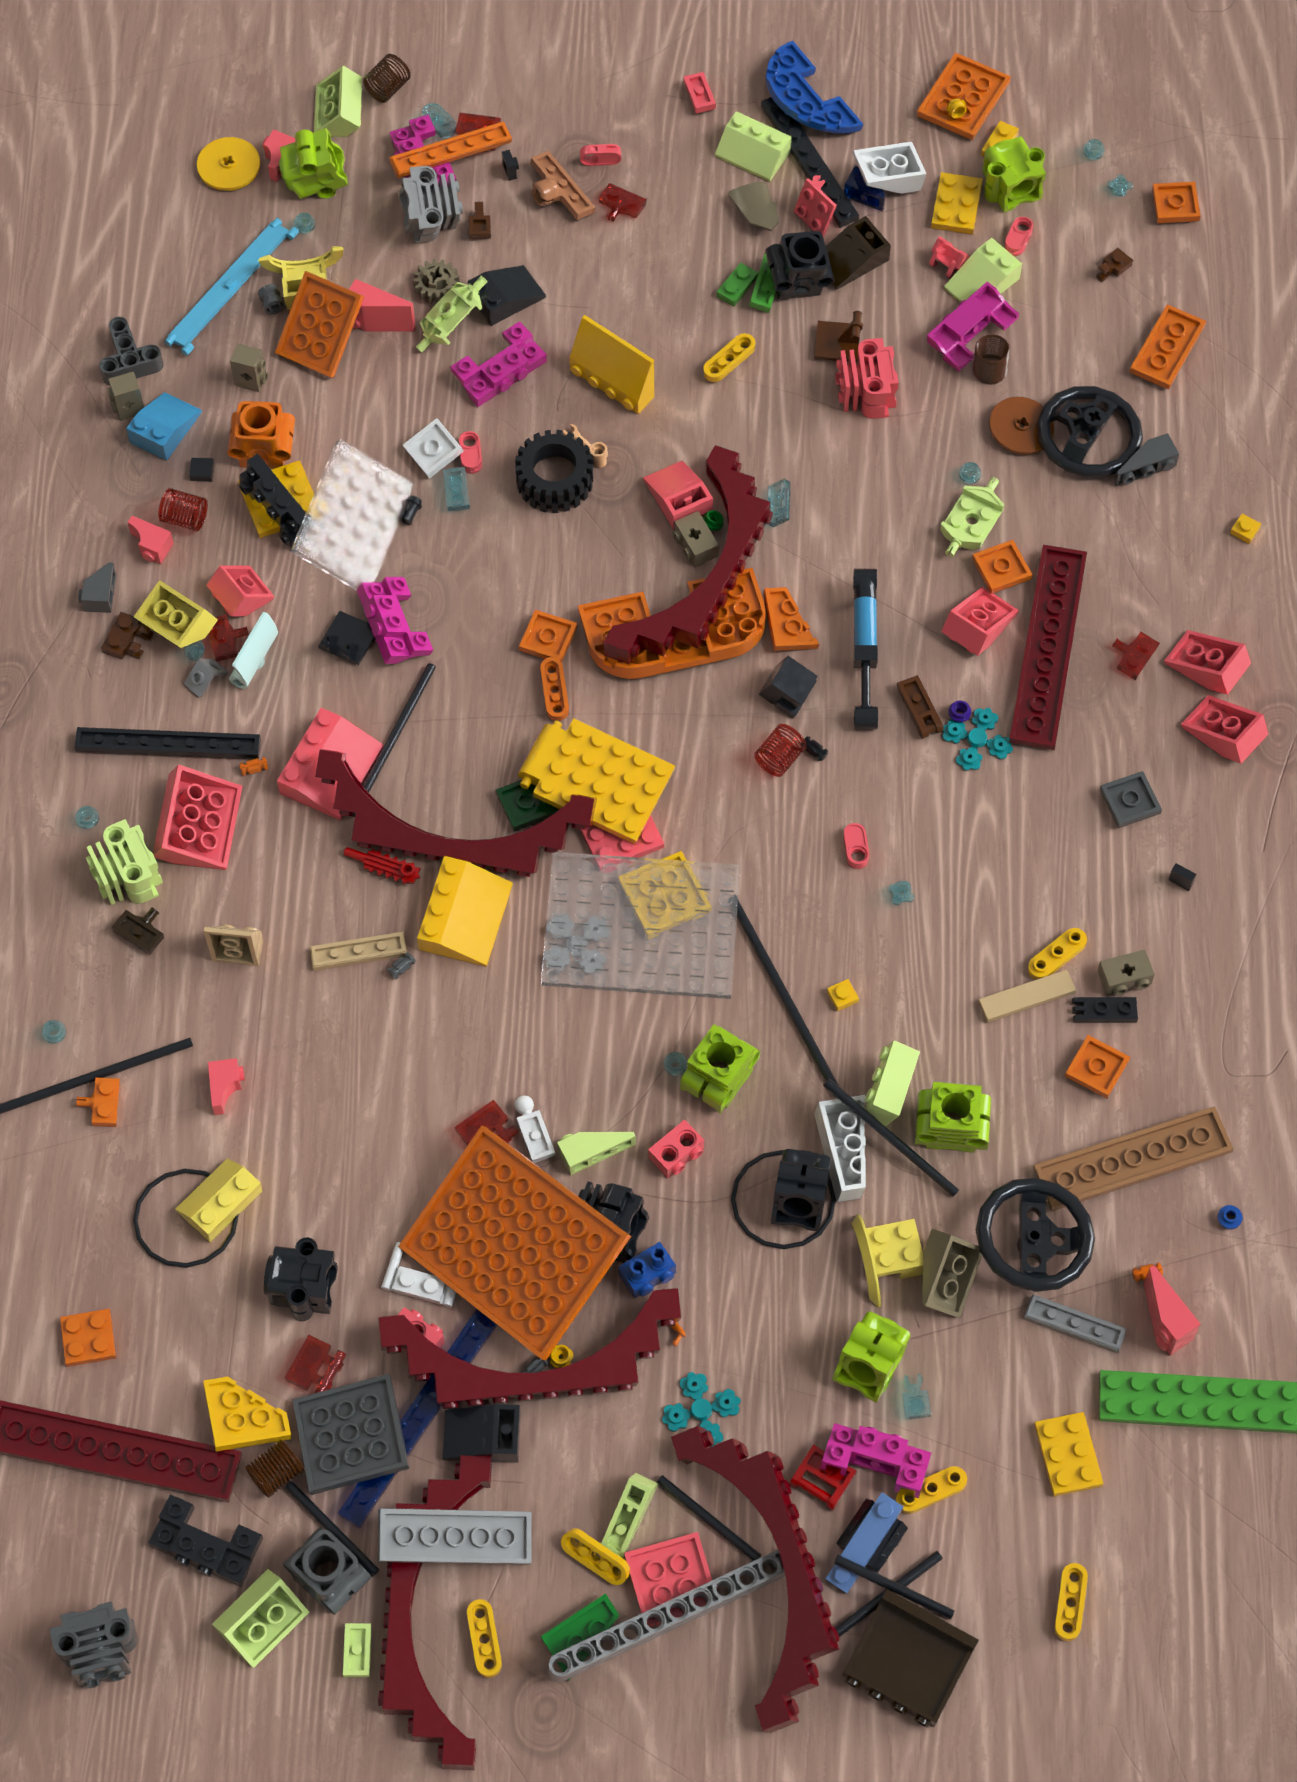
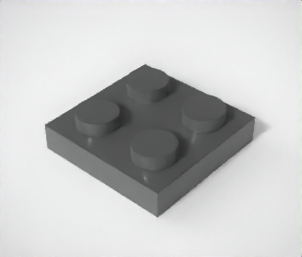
M1143 771L1100 786V792L1118 828L1159 815L1162 812V808Z

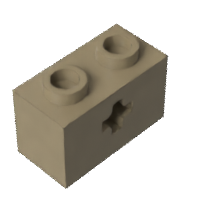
M237 343L230 359L234 384L238 387L259 392L262 384L265 385L268 379L263 352L261 349Z
M134 371L109 378L110 388H107L113 413L118 412L120 421L135 417L144 408Z
M699 511L674 521L673 537L677 543H681L686 559L688 561L691 560L695 567L719 557V544Z
M1146 950L1100 961L1098 967V974L1107 996L1112 994L1119 996L1135 988L1137 990L1145 989L1152 984L1155 975Z

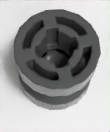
M268 284L258 291V296L264 302L263 308L267 314H277L284 309L285 302L280 296V290L277 285Z

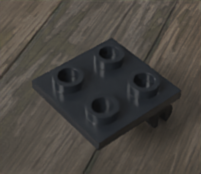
M339 611L318 647L359 665L375 636L372 634V629L368 622Z

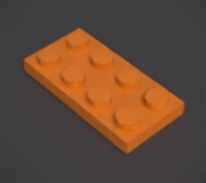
M1167 304L1130 367L1129 373L1169 390L1202 333L1206 321Z

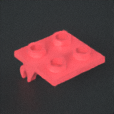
M815 175L812 181L809 178L805 180L793 212L813 231L820 232L824 237L837 205L821 190L825 180L819 181L821 176Z

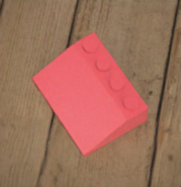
M320 708L277 780L279 793L341 821L344 815L339 814L340 810L333 809L338 781H335V785L321 782L322 778L315 777L320 749L347 753L346 760L362 784L384 745L342 716Z
M178 764L168 775L153 849L154 857L173 864L226 870L243 786Z

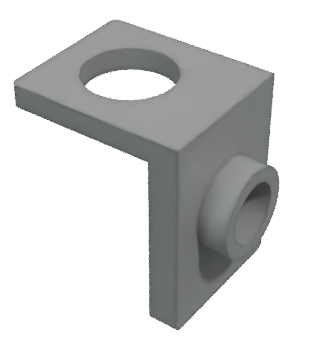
M214 658L198 659L184 684L198 697H202L214 676L227 675L229 671Z

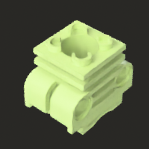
M126 819L107 827L103 833V838L108 853L105 854L99 841L95 843L100 856L98 858L91 845L87 847L89 856L86 857V860L90 866L91 874L98 883L103 899L108 897L111 905L116 904L111 892L113 889L119 901L124 900L120 889L122 885L128 898L137 904L147 902L159 896L155 886L162 884L163 881L157 871L158 864L155 857L146 847L144 835L139 825L130 828Z

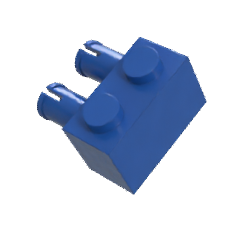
M658 1242L620 1265L618 1273L635 1299L640 1295L641 1297L648 1295L653 1291V1287L659 1283L665 1284L672 1280L676 1273V1264L661 1242Z

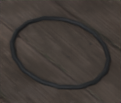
M784 1150L763 1153L744 1166L734 1180L731 1203L734 1217L746 1235L764 1246L789 1249L804 1246L823 1233L833 1218L836 1197L832 1181L829 1177L828 1187L831 1195V1204L828 1218L821 1226L819 1232H816L804 1241L783 1245L764 1241L750 1232L739 1217L735 1198L739 1181L749 1167L763 1158L782 1155Z
M185 1168L165 1173L146 1187L136 1203L133 1224L137 1240L149 1256L165 1265L188 1268L207 1263L226 1249L235 1235L239 1214L233 1219L231 1233L221 1248L205 1259L182 1263L167 1261L153 1253L140 1234L138 1216L141 1203L151 1188L167 1177L183 1173L204 1175L206 1177L210 1175L206 1171Z

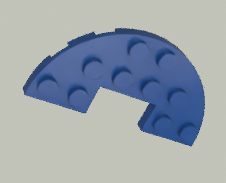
M794 41L782 45L775 51L766 69V85L772 99L786 115L808 127L825 132L848 134L862 130L864 124L840 96L823 101L804 79V77L814 75L816 67Z

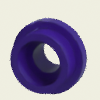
M958 700L950 705L948 715L953 721L963 723L969 720L971 708L965 701Z

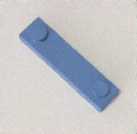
M882 1492L841 1556L865 1567L904 1506ZM834 1565L826 1579L845 1593H849L859 1576Z

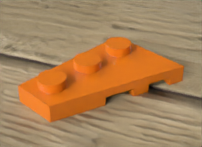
M787 587L765 588L763 596L774 651L818 649L819 642L816 638H813L809 631L808 623L802 619L798 612L799 608Z

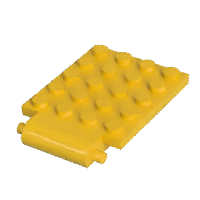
M574 718L567 731L561 729L562 723L559 721H554L553 724H545L518 772V777L522 779L520 786L528 789L530 784L535 785L533 797L558 809H561L570 801L571 794L597 798L592 825L636 844L675 770V765Z

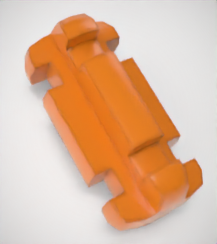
M262 757L261 760L258 758L248 760L245 764L241 762L239 767L241 774L245 776L248 772L253 774L262 771L261 769L263 768L267 770L268 763L266 758Z
M1157 1262L1154 1266L1162 1275L1163 1268L1161 1264ZM1153 1264L1140 1266L1139 1269L1133 1268L1132 1276L1134 1281L1139 1282L1140 1279L1144 1281L1149 1268Z

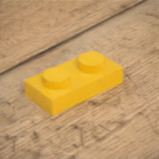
M999 121L983 147L981 156L984 157L985 151L996 143L1016 138L1019 128Z

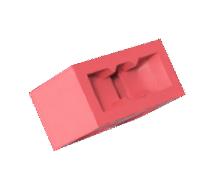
M684 1119L648 1149V1158L667 1178L673 1174L678 1175L685 1168V1164L691 1159L696 1160L701 1156L704 1151V1139ZM690 1140L693 1144L691 1146H683L681 1142ZM672 1155L675 1159L668 1162L663 1160V1157Z

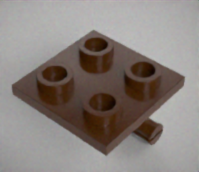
M854 311L851 323L818 320L814 359L840 360V352L845 350L846 361L848 362L849 350H854L855 362L857 363L860 331L863 329V323L861 322L862 312Z

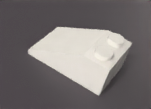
M912 142L853 150V156L867 186L900 194L921 191L926 172Z

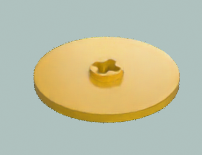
M236 137L219 138L210 142L201 150L197 158V170L202 181L208 186L222 191L237 190L247 186L256 178L260 170V157L256 148L246 140Z

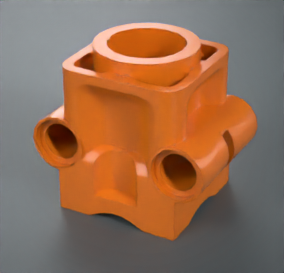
M240 402L237 411L233 412L231 417L228 456L238 459L240 467H247V460L256 454H259L269 468L275 469L284 466V462L291 458L295 417L292 414L283 413L281 404L277 402Z

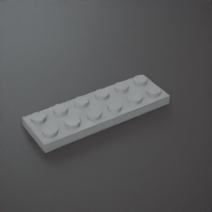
M380 1508L378 1510V1562L531 1564L532 1512Z

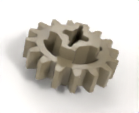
M433 259L431 264L425 261V267L418 266V272H414L413 286L415 287L416 294L421 295L422 300L428 297L430 303L433 299H436L438 303L455 283L460 282L457 268L452 269L451 262L445 265L443 259L440 263Z

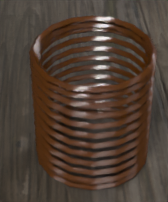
M386 54L363 78V84L367 92L374 99L385 103L410 79V70L401 58L394 54Z
M991 334L983 336L977 341L973 372L975 377L982 383L996 384L1006 377L1010 347L1006 339L999 335ZM985 358H996L998 361H988Z
M281 1439L277 1441V1444L274 1443L275 1448L271 1446V1450L267 1449L268 1452L264 1451V1454L254 1459L251 1465L247 1464L245 1466L252 1480L267 1498L274 1495V1492H278L277 1489L281 1490L284 1484L291 1482L294 1476L297 1477L298 1474L304 1471V1467L297 1456Z

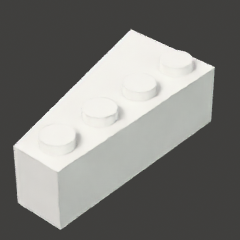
M865 1095L853 1096L852 1098L864 1108ZM839 1099L818 1102L814 1116L824 1154L831 1158L829 1174L836 1201L860 1199L866 1187L865 1121Z

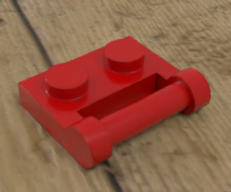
M813 1444L789 1484L795 1488L797 1486L827 1504L826 1507L833 1511L857 1471L848 1466L844 1476L840 1474L841 1469L827 1465L825 1470L820 1469L825 1451ZM805 1473H809L835 1489L833 1495L804 1479Z

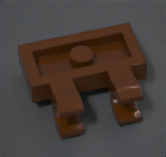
M120 612L101 646L102 653L123 659L125 654L140 659L144 651L140 649L141 644L134 642L133 639L135 636L150 641L154 633L150 631L151 628L134 618V616Z

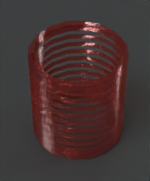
M168 488L161 498L158 517L163 523L182 528L185 527V529L197 532L204 524L208 502L205 497H198L194 494ZM170 493V495H169V497H168V499H167V501H166V504H165V507H164V512H163V506H164L165 500H166L168 494ZM170 497H171V500H170V503H169V506H168V510H167V514H166V516H165L166 508H167L169 499H170ZM200 504H201L200 517H199L198 523H197V525H196V527H195V524H196L197 519H198L199 511H200Z
M778 724L759 749L754 752V757L759 766L775 777H782L805 750L806 742L803 736L793 727L787 724ZM779 729H782V730L788 732L790 735H792V736L797 740V742L799 743V745L796 743V741H795L791 736H789L787 733H785V732H783V731H781V730H779ZM781 733H783L784 735H786L787 737H789V738L795 743V745H794L788 738H786L785 736H783ZM766 762H768L770 765H772L773 767H775V768H777V769H779V770H776V769L772 768V767L769 766Z

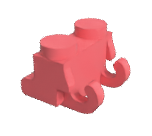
M939 236L931 250L933 254L929 265L935 267L938 261L949 268L946 276L951 279L955 275L953 271L955 269L958 271L969 259V255L962 250H957L950 242Z

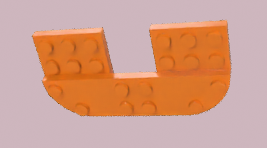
M753 568L744 569L742 574H738L734 589L729 590L725 606L720 607L715 624L711 623L707 639L705 641L702 640L698 648L675 640L672 648L667 649L664 657L640 648L638 656L636 658L633 657L628 665L604 656L603 642L613 625L628 623L651 616L644 591L578 605V612L591 658L603 671L613 676L627 679L643 678L738 657L751 650L760 641L766 624L765 604ZM706 578L688 581L687 588L689 594Z

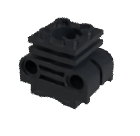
M588 1181L585 1189H581L578 1197L631 1236L615 1259V1261L625 1263L626 1259L634 1258L637 1250V1240L646 1228L649 1220L648 1212L643 1207V1196L633 1194L632 1188L613 1183L606 1184L604 1191L600 1184H596L594 1189L593 1183Z

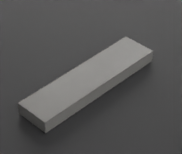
M1032 1294L1024 1316L1025 1320L1119 1353L1127 1328L1034 1294Z

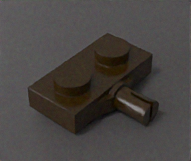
M153 907L150 908L144 917L136 916L125 910L112 926L113 932L149 955L164 939V934L151 924L156 916L159 915V912L156 909L154 910Z

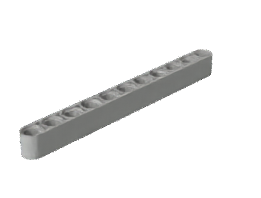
M779 1550L556 1653L549 1660L548 1676L555 1682H563L784 1578L785 1573ZM766 1564L771 1565L775 1573L766 1574L762 1566ZM742 1575L749 1576L752 1584H742L739 1577ZM718 1586H725L729 1590V1594L721 1596L716 1588ZM695 1597H702L707 1605L698 1607L693 1599ZM675 1607L681 1609L683 1616L680 1618L672 1616L670 1609ZM651 1618L658 1620L660 1627L656 1629L650 1628L647 1625V1620ZM631 1629L635 1631L637 1638L629 1640L624 1636L623 1632ZM609 1640L614 1648L610 1651H605L601 1648L600 1642ZM580 1651H585L590 1655V1660L581 1662L576 1654ZM562 1662L567 1670L563 1673H557L553 1669V1664Z

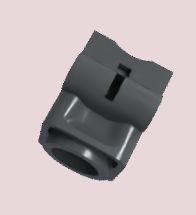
M318 1527L303 1542V1546L301 1548L298 1547L283 1563V1566L292 1575L293 1579L329 1614L332 1613L333 1615L372 1578L358 1563L356 1556L330 1531ZM332 1561L338 1564L336 1570L330 1575L318 1576L314 1574L316 1568L323 1562Z

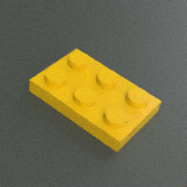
M941 172L931 228L973 235L983 178Z
M1084 1412L1034 1423L1053 1497L1103 1487V1479Z

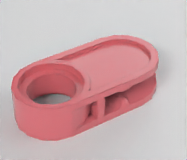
M615 144L586 145L580 149V161L586 166L615 165L622 159L621 148Z
M1023 216L1018 217L1010 228L1004 248L1013 256L1022 254L1027 246L1033 230L1031 219ZM1026 225L1028 230L1020 231L1017 226Z
M473 431L464 432L459 437V445L464 450L460 454L461 466L467 473H477L482 468L480 438ZM468 439L476 442L470 447L463 444Z
M851 823L844 829L843 840L846 859L852 868L861 869L869 861L866 831L862 825ZM855 852H860L865 858L862 861H855L851 856Z

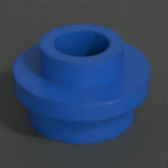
M1232 1205L1222 1207L1218 1213V1222L1225 1229L1232 1230L1238 1228L1243 1219L1241 1211ZM1226 1214H1233L1235 1219H1228Z

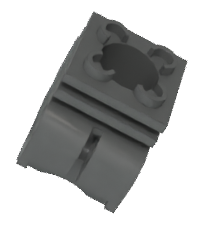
M112 1601L99 1604L89 1611L60 1615L62 1625L49 1629L55 1652L66 1666L73 1669L72 1676L80 1687L84 1686L86 1689L99 1686L102 1681L111 1679V1682L120 1681L126 1677L125 1675L131 1674V1669L128 1665L129 1659L126 1654L136 1647L137 1634L134 1620L128 1615L127 1608L115 1610Z

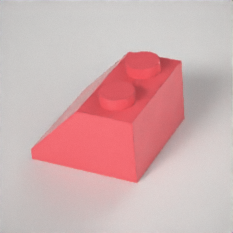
M220 565L206 585L212 592L213 597L221 603L224 611L231 617L247 616L272 601L275 597L251 566Z

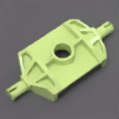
M480 276L473 286L470 283L469 285L460 282L455 283L421 320L420 324L425 338L416 348L423 353L430 343L433 342L435 344L449 345L451 342L446 337L475 306L479 310L482 309L478 291L488 281Z
M991 477L986 487L964 486L962 495L945 522L942 521L940 530L943 536L951 542L945 551L947 556L950 554V557H954L957 549H961V547L970 550L980 549L1004 509V503L993 492L999 484L997 478ZM974 518L977 520V523L969 524L966 522V519Z

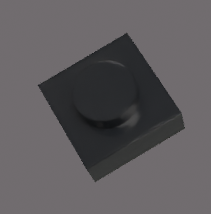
M510 149L502 151V165L508 180L517 179L516 170L519 169L517 158L512 157Z

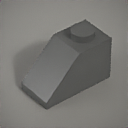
M107 563L84 580L83 589H79L78 601L82 603L84 612L111 613L117 575L114 563Z

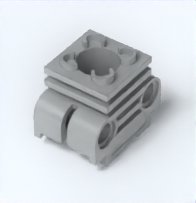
M429 166L409 167L410 178L402 179V188L398 193L405 215L403 223L405 234L414 233L415 243L431 242L438 237L441 225L443 230H447L450 222L451 229H455L457 222L460 221L463 207L462 202L458 201L457 198L459 183L458 180H454L453 173L449 174L447 182L445 174H441L438 182L433 168Z

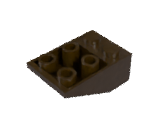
M867 216L848 225L826 245L835 279L832 285L836 290L889 261L891 245Z

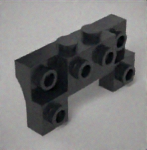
M256 454L247 460V470L239 474V488L245 495L248 494L252 500L256 499L258 503H261L266 508L269 517L280 526V539L286 546L290 545L294 550L304 543L305 535L312 526V520L259 454Z
M170 1494L159 1515L160 1520L148 1542L150 1547L175 1557L174 1561L182 1566L187 1567L190 1564L197 1567L196 1571L202 1575L210 1577L213 1574L242 1587L255 1554L263 1540L262 1534L238 1524L230 1543L188 1525L187 1523L195 1509L194 1505Z

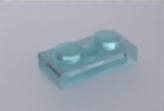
M465 467L443 469L448 511L470 509Z
M785 478L768 486V501H770V511L773 512L771 522L768 524L771 527L778 526L789 520L790 481Z

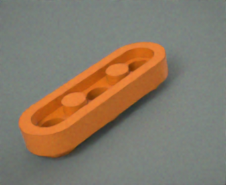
M549 657L544 659L540 665L546 713L551 720L561 721L569 714L563 664L559 659ZM555 670L554 673H549L548 671ZM554 689L558 690L557 693H552L551 691ZM559 709L561 712L555 713L554 710Z

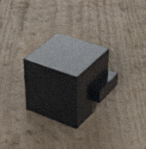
M787 656L774 667L758 695L771 704H775V707L791 718H794L814 687L818 676L790 656Z

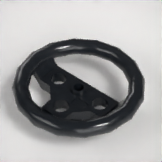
M1074 386L1056 393L1042 406L1036 423L1038 442L1048 459L1064 471L1084 478H1102L1116 474L1141 448L1143 442L1141 421L1132 406L1116 393L1096 386ZM1077 399L1094 400L1093 402L1079 405L1072 402ZM1097 407H1103L1107 410V412H1103V410ZM1114 411H1118L1128 425L1130 439L1126 450L1117 459L1104 464H1084L1083 461ZM1073 412L1078 417L1071 418L1068 416L1067 413ZM1053 421H1059L1066 425L1070 434L1063 452L1057 448L1051 438L1050 423ZM1083 438L1087 443H1079L1076 439Z
M1036 1177L1011 1180L993 1190L980 1207L975 1229L980 1253L991 1270L1010 1285L1033 1292L1058 1290L1078 1279L1092 1259L1095 1243L1091 1216L1078 1197L1058 1183ZM1017 1194H1021L1019 1205V1239L1017 1241V1248L1020 1252V1272L1003 1261L994 1247L991 1235V1226L995 1212L1004 1201ZM1047 1196L1054 1198L1069 1210L1077 1222L1076 1227L1059 1228L1046 1216ZM1026 1212H1035L1039 1219L1037 1221L1030 1220ZM1051 1237H1060L1063 1241V1245H1054L1051 1241ZM1077 1252V1255L1067 1268L1055 1275H1048L1046 1273V1263L1055 1255H1070ZM1027 1258H1036L1039 1266H1030L1027 1263Z

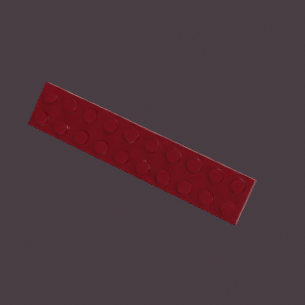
M1043 544L1009 743L1055 750L1086 564V551Z
M0 1400V1454L210 1499L230 1501L242 1457L241 1451L229 1449L216 1452L214 1445Z

